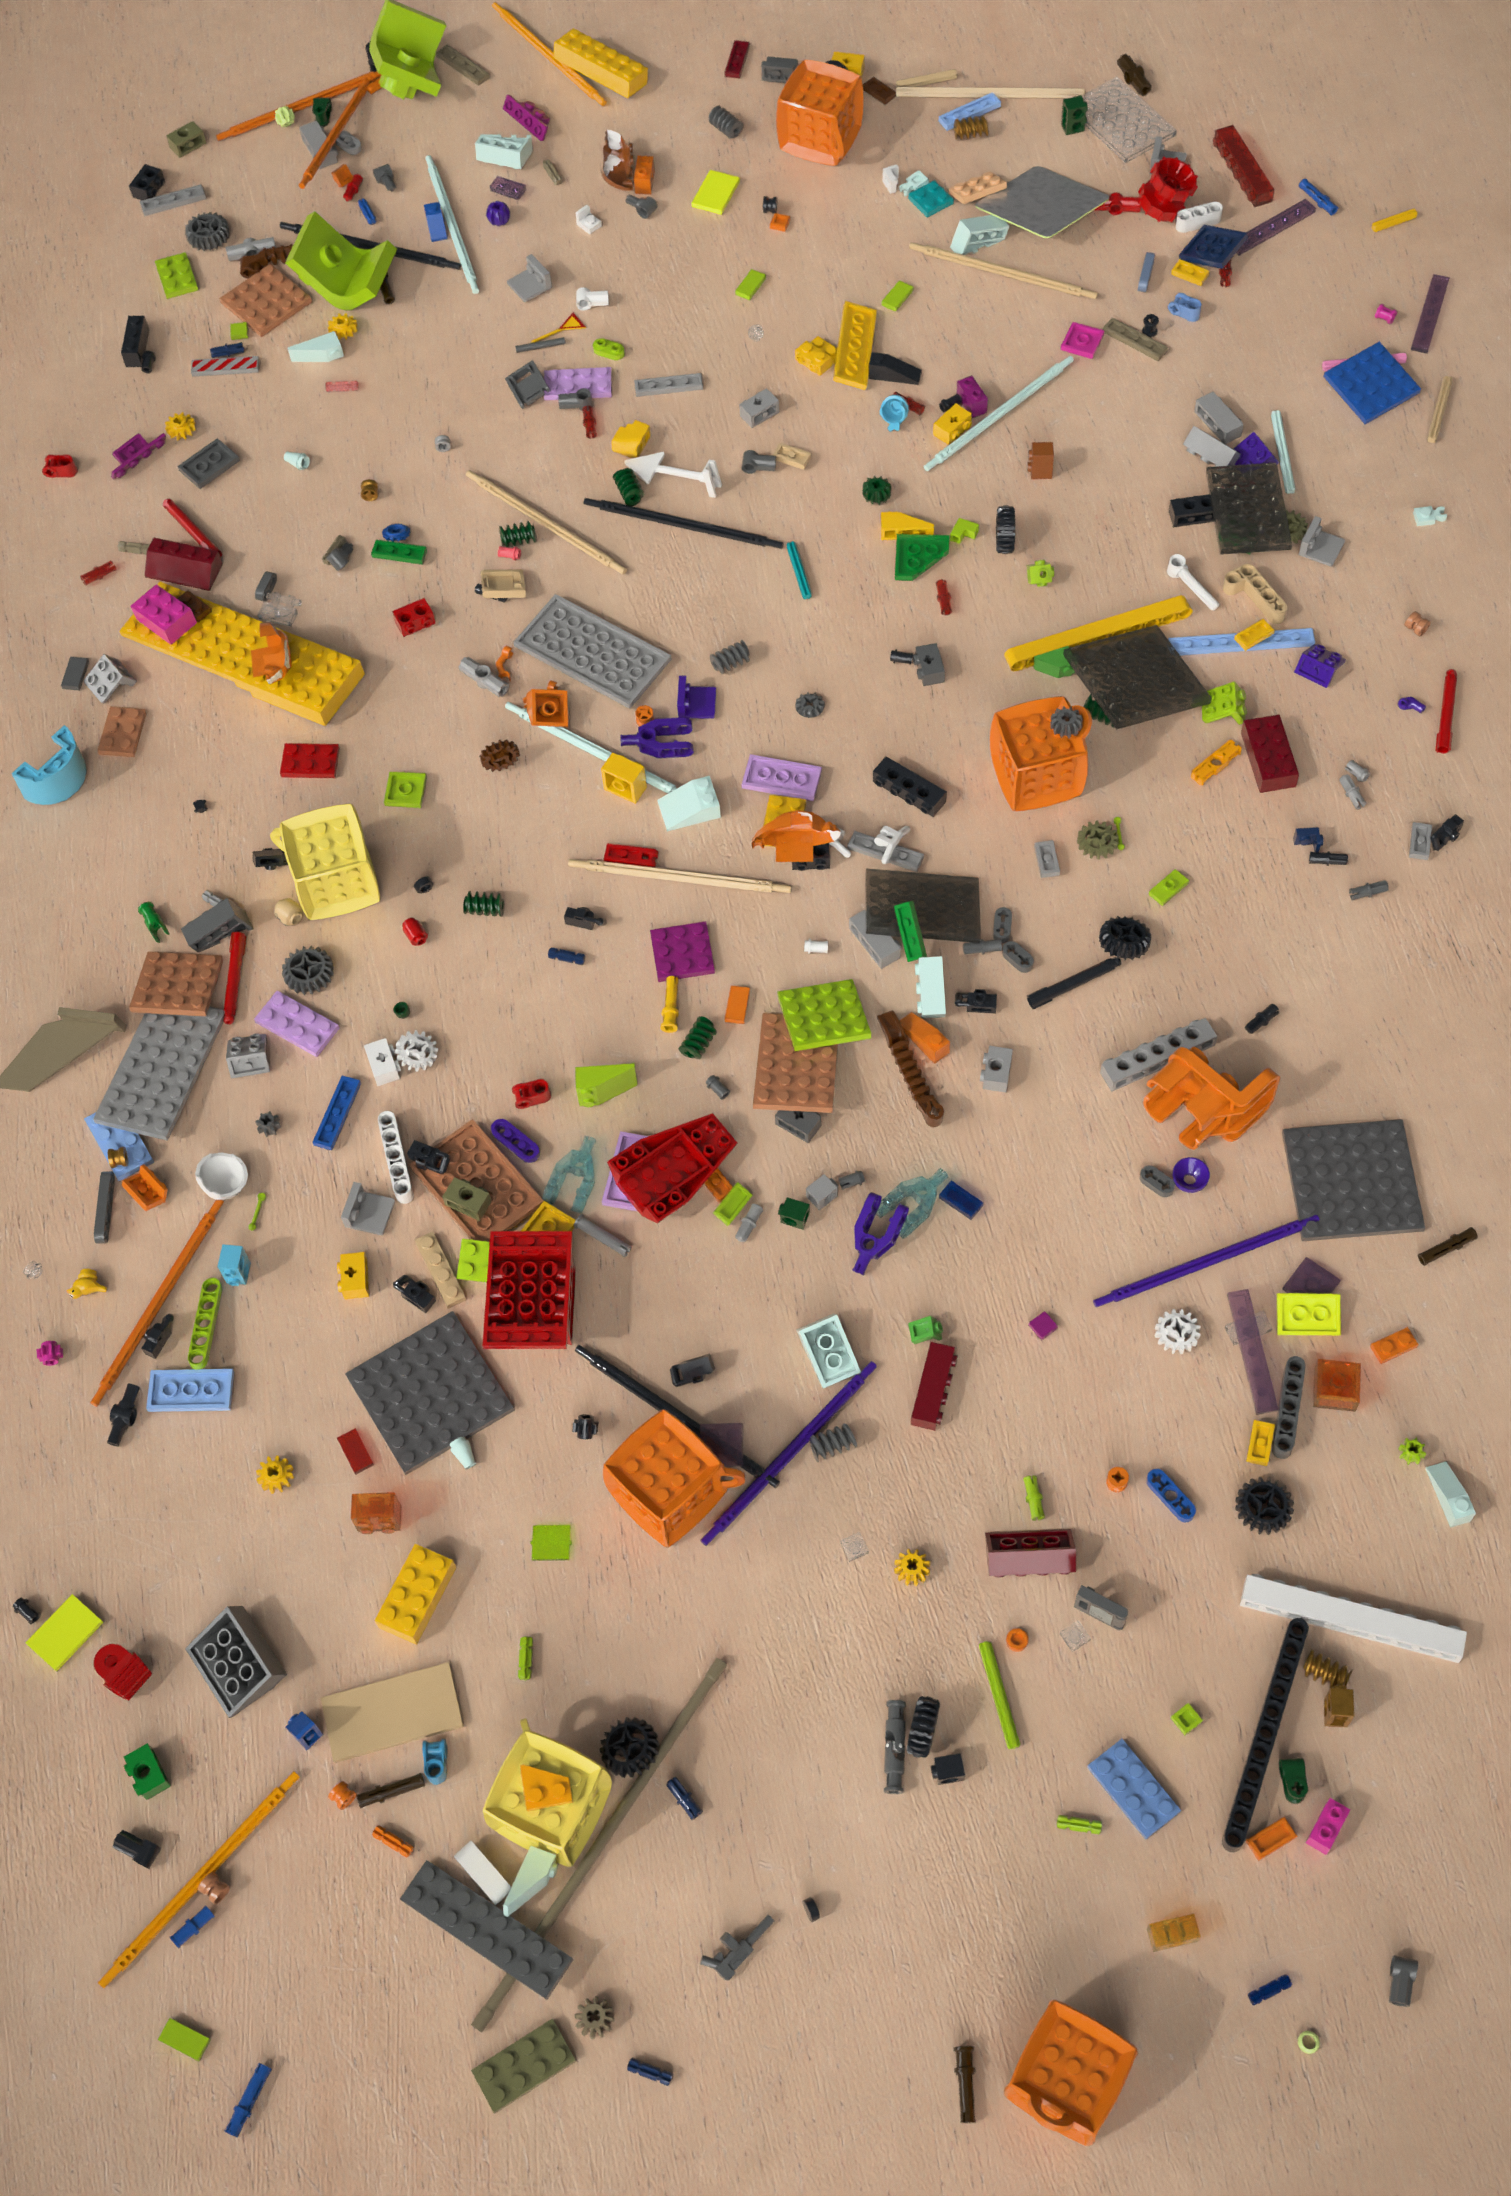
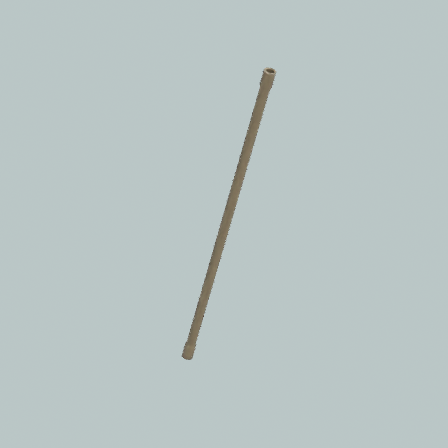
M719 1658L715 1659L705 1678L657 1748L659 1755L653 1756L655 1763L648 1764L649 1770L645 1768L642 1770V1775L638 1776L535 1930L536 1934L542 1938L546 1936L713 1684L717 1682L727 1667L724 1661ZM506 1973L486 2005L482 2007L471 2023L474 2028L481 2033L484 2031L494 2016L496 2009L516 1981L515 1978Z

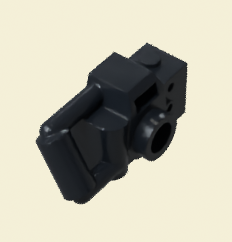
M1456 814L1452 818H1448L1430 837L1433 849L1439 851L1448 841L1454 842L1460 835L1459 831L1464 820Z
M265 848L262 851H252L255 867H265L266 870H274L276 866L288 865L287 859L286 861L283 860V853L285 852L281 849Z
M567 907L564 914L565 924L593 930L595 923L600 926H605L607 923L604 918H594V913L585 907H578L577 909Z
M975 989L974 993L955 994V1005L958 1007L967 1006V1012L996 1014L997 994H987L985 989Z
M416 1140L413 1141L407 1152L409 1159L416 1161L418 1168L425 1171L429 1169L439 1174L446 1173L451 1159L449 1154L442 1152L438 1148ZM442 1158L440 1167L437 1168V1165H438L440 1159Z
M403 1275L393 1282V1287L401 1292L402 1298L424 1313H427L436 1302L435 1297L429 1293V1286L422 1281L416 1282L409 1276ZM408 1282L409 1284L404 1289L402 1286Z
M172 1314L164 1316L161 1324H154L145 1333L144 1339L146 1341L141 1348L145 1355L154 1359L159 1355L171 1335V1331L167 1326L174 1319Z
M710 1353L672 1366L670 1369L672 1384L675 1387H679L692 1382L693 1384L702 1382L705 1379V1374H710L715 1370ZM678 1369H680L684 1380H680Z

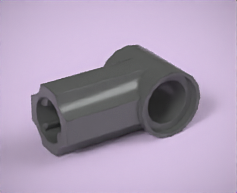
M582 388L576 393L558 395L560 409L579 408L581 411H589L593 408L589 389Z
M747 450L743 454L741 469L748 474H753L756 470L776 471V456L758 455L753 450Z
M1393 1955L1390 1967L1392 1980L1389 2003L1401 2007L1410 2006L1413 1982L1416 1980L1418 1961Z

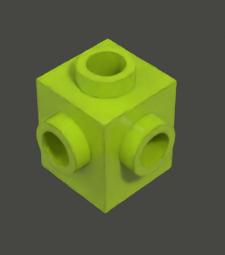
M1037 560L1035 564L1027 565L1028 583L1031 585L1037 584V587L1047 586V583L1052 582V577H1054L1053 566L1045 562V560Z

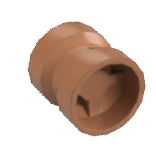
M1415 611L1407 618L1404 625L1408 629H1413L1414 633L1420 637L1427 631L1431 622L1423 619L1421 614Z
M211 1872L201 1881L198 1890L203 1895L207 1894L209 1900L214 1905H217L227 1896L230 1887L225 1882H221L215 1872Z

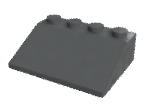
M227 1606L185 1648L228 1718H232L269 1692L287 1675L243 1606Z

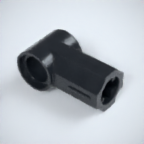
M124 1830L117 1834L113 1844L114 1849L131 1857L133 1861L148 1869L151 1868L161 1850V1847L146 1839L142 1840Z

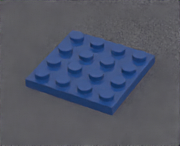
M1380 341L1326 371L1323 376L1364 424L1416 396L1421 391L1417 383Z

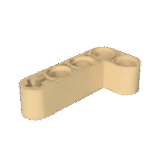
M1244 564L1225 575L1224 593L1235 595L1244 590L1271 623L1281 624L1284 621L1287 610L1286 603L1253 565Z

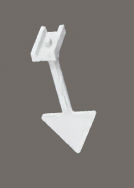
M664 452L624 461L625 465L631 468L646 484H649L654 474L659 472L704 482L709 497L715 498L717 496L715 488H721L722 486L715 460L709 459L701 473L660 465L665 457Z

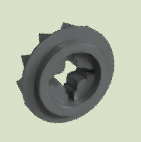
M807 692V694H801L800 698L796 699L795 708L801 716L813 718L823 712L824 701L816 693L810 694ZM807 702H813V706L807 705Z

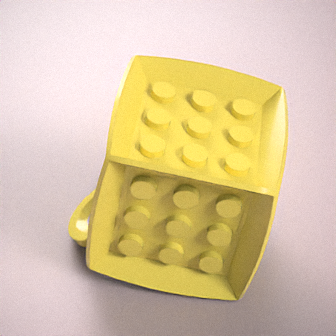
M353 804L324 807L282 821L280 828H274L271 832V840L278 848L285 852L295 881L300 905L309 920L347 914L380 901L375 870L365 845L362 825Z
M527 1718L520 1720L523 1732L515 1742L496 1776L483 1807V1816L486 1824L491 1829L527 1850H529L530 1846L555 1854L556 1863L571 1867L584 1849L600 1818L611 1790V1777L602 1765L561 1742L531 1731ZM520 1765L568 1777L570 1779L573 1803L527 1811Z

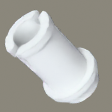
M805 940L804 952H808V954L810 952L827 953L828 941Z

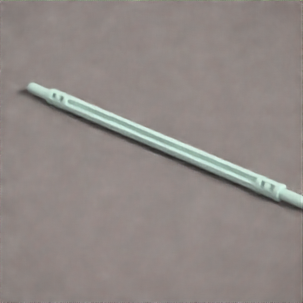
M428 155L425 158L428 164V172L466 280L470 284L472 292L477 294L479 289L473 267L437 166L434 165L432 157Z
M1068 356L1061 363H1056L1043 375L937 453L935 458L924 465V469L929 471L938 463L941 464L944 460H947L969 441L1063 372V369L1074 361L1073 357Z
M510 702L506 703V709L530 722L526 708H520ZM537 726L605 762L612 753L563 727ZM645 770L646 783L667 794L677 789L676 785Z

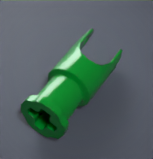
M145 902L138 907V913L144 917V923L154 940L160 943L157 936L158 929L162 928L167 935L170 933L161 916L155 912L154 904L152 902Z

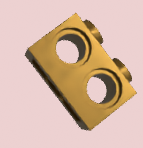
M1343 1685L1333 1686L1324 1698V1725L1348 1727L1354 1718L1353 1689H1347Z

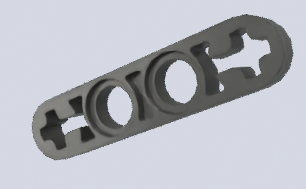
M103 1171L100 1175L94 1225V1241L96 1244L107 1243L109 1238L115 1186L113 1171Z

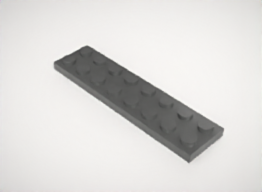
M428 1860L425 1861L400 1898L402 1902L546 2000H548L573 1962L572 1957L511 1916H503L502 1910Z

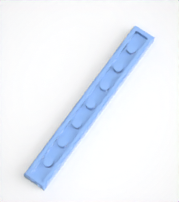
M1313 628L1275 630L1273 635L1246 651L1310 647L1315 644ZM1238 633L1168 638L1170 656L1239 652L1245 650L1234 640L1235 635Z

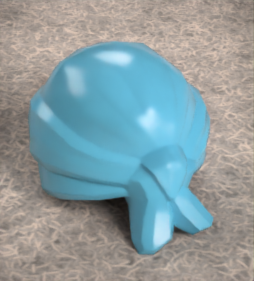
M890 395L881 404L880 416L890 424L887 428L890 432L894 429L899 431L901 422L908 415L909 406L902 396Z

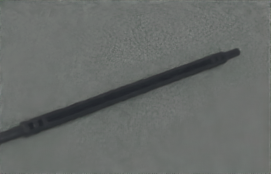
M285 222L280 223L281 229L294 231L295 234H299L303 226ZM341 234L353 246L360 249L369 250L381 244ZM396 247L397 250L394 257L441 268L448 267L459 270L461 267L460 263L448 261L443 257Z
M584 499V505L597 507L602 511L762 547L771 546L782 549L784 542L768 539L767 536L611 501Z
M581 1345L576 1347L575 1352L590 1361V1365L656 1410L666 1409L689 1427L703 1442L755 1478L760 1477L765 1472L764 1468L598 1354L594 1355ZM770 1475L765 1478V1480H769L768 1484L775 1489L780 1484L779 1480Z

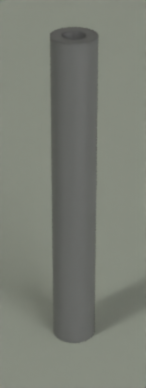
M565 337L518 345L515 348L516 353L563 345L566 342Z

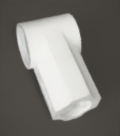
M579 288L576 292V306L579 310L585 311L590 309L591 306L609 305L608 291H590L588 288Z

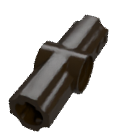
M1127 54L1121 55L1117 60V65L1124 73L1126 83L1128 85L1132 84L1139 95H1147L1151 91L1152 86L1145 78L1142 66H1137Z

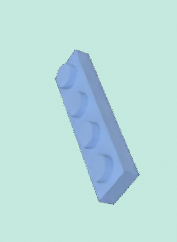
M992 92L940 115L938 121L948 131L954 128L955 119L961 122V119L965 118L967 122L968 117L973 119L975 116L979 117L1001 107V101Z

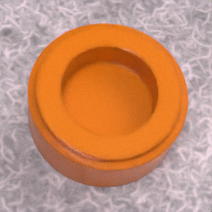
M1019 1628L1010 1630L1006 1637L1008 1648L1015 1652L1023 1651L1028 1645L1027 1633Z

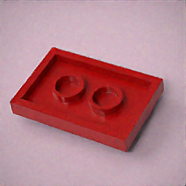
M284 743L280 769L281 777L335 778L340 750L339 744Z

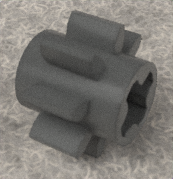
M271 1111L265 1114L261 1113L259 1120L255 1121L259 1134L264 1132L266 1137L273 1134L276 1135L277 1129L281 1128L278 1115L272 1116Z

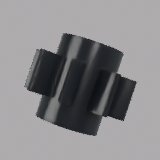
M579 1415L578 1419H574L572 1432H577L579 1439H592L593 1435H596L598 1432L599 1422L594 1421V1416Z

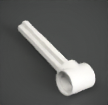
M1180 554L1172 555L1169 560L1167 574L1172 578H1181L1210 610H1216L1219 607V602L1188 571L1185 558Z

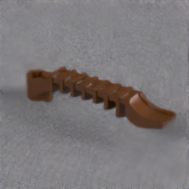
M290 244V246L281 245V247L277 248L275 246L269 249L263 248L256 255L243 256L240 260V275L244 278H250L266 267L269 261H272L274 266L277 265V260H281L285 264L293 244Z
M893 1010L878 1015L877 1020L885 1035L888 1048H890L891 1055L895 1058L900 1074L904 1077L903 1080L908 1086V1091L912 1094L916 1108L920 1110L928 1126L938 1127L943 1121L944 1109L937 1102L934 1095L929 1094L930 1088L925 1085L926 1079L921 1077V1069H917V1061L913 1060V1051L908 1050L909 1041L906 1040L905 1032Z

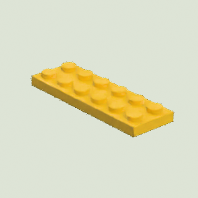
M848 301L844 302L833 381L863 390L866 389L877 310Z

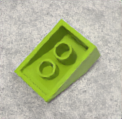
M634 1063L575 1067L576 1092L579 1106L589 1108L594 1105H600L638 1085Z

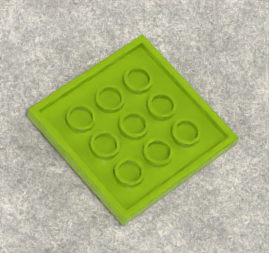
M853 979L777 991L794 1051L871 1039V1031Z

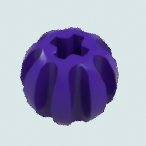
M491 202L486 210V217L493 225H505L510 218V210L504 202Z

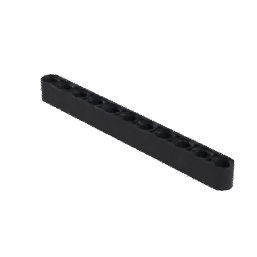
M1302 1618L1291 1620L1285 1631L1222 1837V1845L1228 1852L1234 1853L1240 1850L1246 1839L1308 1634V1624ZM1292 1627L1300 1628L1302 1634H1295L1292 1631ZM1286 1647H1292V1648H1294L1295 1651H1296V1654H1295V1655H1290V1654H1288L1285 1648H1286ZM1279 1668H1287L1290 1675H1283ZM1273 1688L1282 1689L1284 1695L1277 1696L1273 1692ZM1273 1708L1278 1715L1276 1717L1270 1716L1267 1713V1709ZM1260 1730H1269L1271 1737L1266 1738L1262 1736ZM1261 1750L1265 1758H1257L1254 1755V1751ZM1254 1771L1258 1774L1259 1778L1252 1780L1248 1777L1247 1772ZM1241 1793H1249L1252 1797V1801L1248 1802L1243 1800L1241 1797ZM1237 1813L1242 1814L1246 1821L1239 1823L1235 1820L1234 1815ZM1235 1835L1239 1840V1844H1231L1228 1841V1836Z

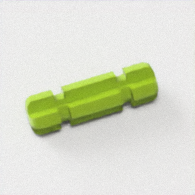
M524 1636L520 1639V1647L522 1649H519V1668L521 1670H518V1678L520 1680L531 1679V1669L529 1668L532 1667V1649L530 1648L533 1647L532 1637Z
M1059 1815L1057 1827L1060 1829H1066L1067 1827L1073 1831L1086 1833L1091 1831L1092 1834H1100L1102 1822L1097 1820L1090 1822L1089 1819L1068 1818V1816Z

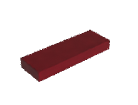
M734 40L724 72L725 77L740 79L750 48V42Z

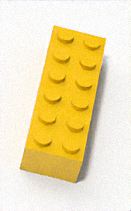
M571 29L554 42V59L626 98H630L647 85V67L577 29Z

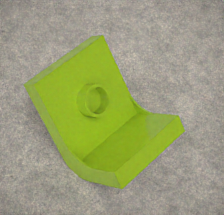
M385 0L372 33L369 48L377 72L381 74L379 84L382 88L401 99L410 98L413 100L417 89L437 97L441 83L434 69V59L446 28L445 21L395 0Z
M314 211L307 215L285 264L299 275V279L307 286L310 285L331 305L341 310H353L377 296L397 248L388 240L373 249L357 248Z

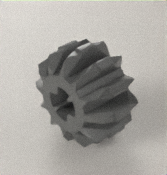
M1063 706L1062 710L1056 709L1055 713L1051 715L1050 727L1054 730V735L1060 734L1061 738L1063 736L1070 738L1071 735L1076 736L1078 731H1081L1083 718L1082 715H1079L1078 710L1073 711L1072 706L1069 709Z

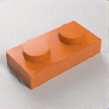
M1406 1327L1372 1343L1370 1348L1380 1364H1383L1417 1348L1419 1344L1409 1328Z

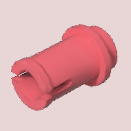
M499 546L501 550H498V557L512 558L514 561L520 559L521 549H518L517 546L514 548Z

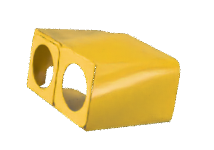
M635 420L633 424L619 427L612 439V451L632 459L639 457L650 439V425Z

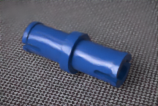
M205 1905L193 1918L187 1919L185 1921L186 1924L169 1938L179 1949L194 1934L197 1935L199 1933L198 1930L215 1917L214 1914Z

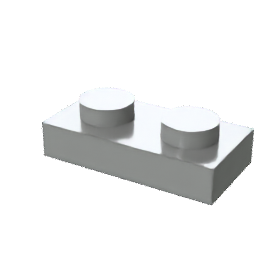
M1413 822L1409 858L1428 860L1432 832L1431 824Z
M1053 840L1035 842L1034 849L1041 878L1060 876Z

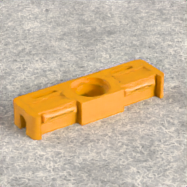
M1233 740L1227 741L1192 770L1191 778L1199 785H1204V782L1211 776L1217 775L1228 766L1233 758L1238 754L1241 755L1242 748L1239 745L1235 746ZM1219 760L1221 764L1214 765L1211 761Z

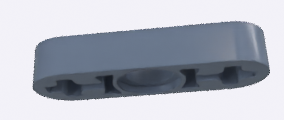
M1146 253L1138 285V291L1140 292L1147 291L1155 253Z

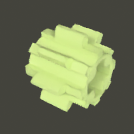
M283 106L275 111L276 122L281 127H287L294 123L295 115L288 106Z

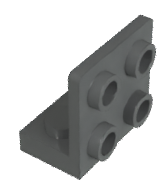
M767 57V60L762 61L761 65L762 81L786 83L797 68L798 59Z

